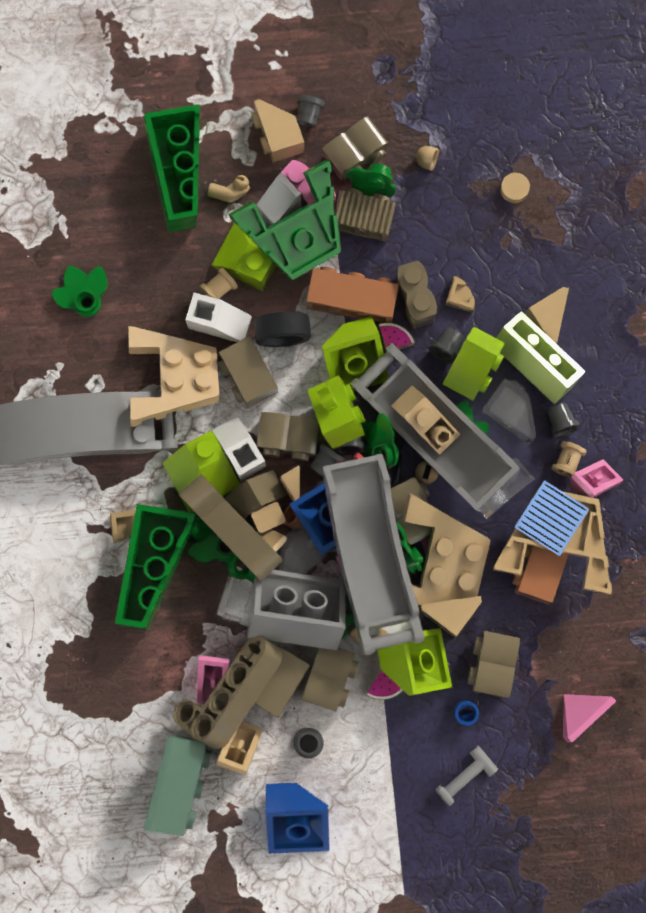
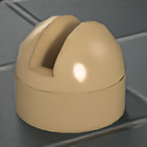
M431 146L419 148L416 152L418 165L432 171L438 158L439 149Z
M422 461L415 469V477L418 482L423 481L425 485H430L436 481L438 473L431 467L428 479L422 478L426 465H429L426 461Z

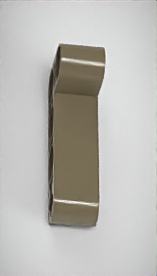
M200 474L179 494L260 581L265 579L283 561L277 552L242 518L203 475Z
M261 636L249 638L203 706L189 699H184L176 705L173 712L175 723L194 739L213 749L225 747L280 666L283 657L281 649Z

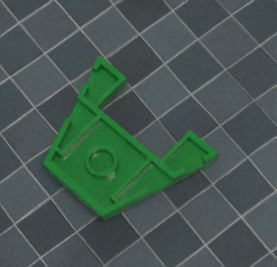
M327 160L303 172L315 200L269 227H266L255 202H249L228 214L230 219L291 280L341 253L337 215L334 213L333 198H335L334 187L331 186L330 179L332 169L330 161Z

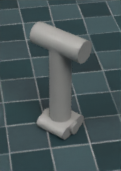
M479 745L470 752L475 761L446 787L439 785L435 789L446 805H452L454 803L452 797L482 770L489 777L498 770Z

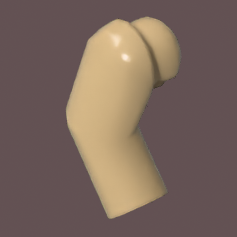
M238 175L233 183L227 187L211 183L208 189V197L229 203L235 202L248 193L250 188L249 180L246 176Z

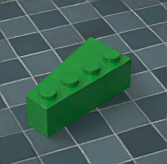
M200 104L144 113V132L168 233L196 228Z
M137 504L115 624L145 630L150 629L198 522L199 517L196 513Z

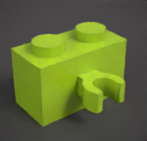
M473 327L451 366L443 385L472 401L475 399L478 391L484 394L492 380L491 377L487 376L491 369L497 371L504 358L500 351L505 343Z
M338 375L307 390L322 434L332 449L365 435L361 423L365 422L359 406L354 407L353 401L357 400V397L350 383L345 385Z

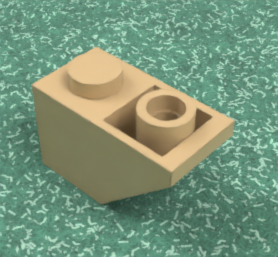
M260 99L255 100V111L251 112L255 128H261L264 137L260 138L264 154H270L272 162L305 153L304 139L296 116Z
M411 386L391 405L406 423L439 455L461 435L427 397L414 386Z

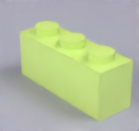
M522 311L507 323L496 337V339L505 343L500 353L554 404L568 393L585 373L573 359Z

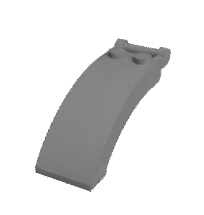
M391 343L385 348L387 352L359 379L355 378L350 385L379 414L383 413L391 421L393 429L477 511L520 467L458 409L410 359ZM394 360L398 361L401 366L372 394L367 387ZM411 386H414L425 395L461 434L440 455L391 407Z
M161 391L80 393L0 404V465H22L42 460L78 456L146 454L153 451L177 450L178 441L174 439L173 413H168L166 418L161 419L163 440H155L154 418L142 421V425L131 426L130 398L161 397Z
M378 454L323 466L324 484L335 545L363 655L374 654V650L413 641L414 644L424 642V633L418 616L419 608L400 543L391 496L390 478L383 455ZM409 622V630L371 638L369 633L371 630Z

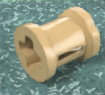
M221 267L218 270V274L207 284L202 283L199 287L205 296L220 299L229 290L237 289L238 285L230 274Z
M562 441L560 445L562 451L557 463L553 464L551 469L562 476L571 478L576 472L581 456H585L587 451L577 444Z

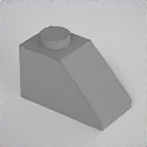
M282 172L275 178L256 204L266 227L301 208V193Z

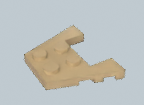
M128 326L129 354H159L161 397L130 398L131 426L142 425V421L154 417L156 420L166 418V414L178 410L186 412L219 402L216 347Z
M564 492L589 508L562 553L587 558L583 590L610 595L612 593V586L609 581V565L605 553L603 539L605 537L599 499ZM515 528L494 564L493 570L520 576L522 574L527 545L542 549L547 548Z
M408 494L403 516L404 522L432 527L419 585L412 584L417 604L421 605L478 596L491 540L457 519L445 514L438 508L426 503L419 497Z

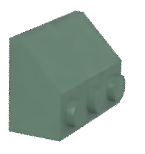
M176 734L168 735L144 830L183 836L187 829L192 830L197 811L192 810L194 799L201 798L205 782L200 780L202 768L208 769L212 756V751L207 750L208 745L196 739Z

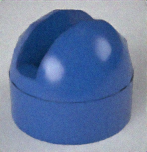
M461 700L454 707V716L460 724L469 726L477 721L479 710L472 701ZM472 707V710L458 714V711Z

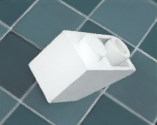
M193 293L185 320L188 329L239 342L246 338L252 316L223 300Z
M238 416L212 430L240 481L266 467L264 458Z

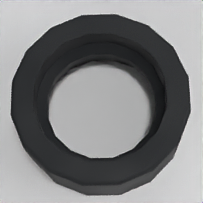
M274 312L257 317L254 321L256 343L260 346H294L305 343L311 338L309 316L303 312Z

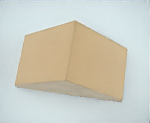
M562 287L529 307L525 314L556 344L569 290L566 287Z
M481 596L421 604L419 608L423 615L451 636L456 637L479 607L482 599Z
M242 721L228 744L222 748L216 765L246 775L263 728Z

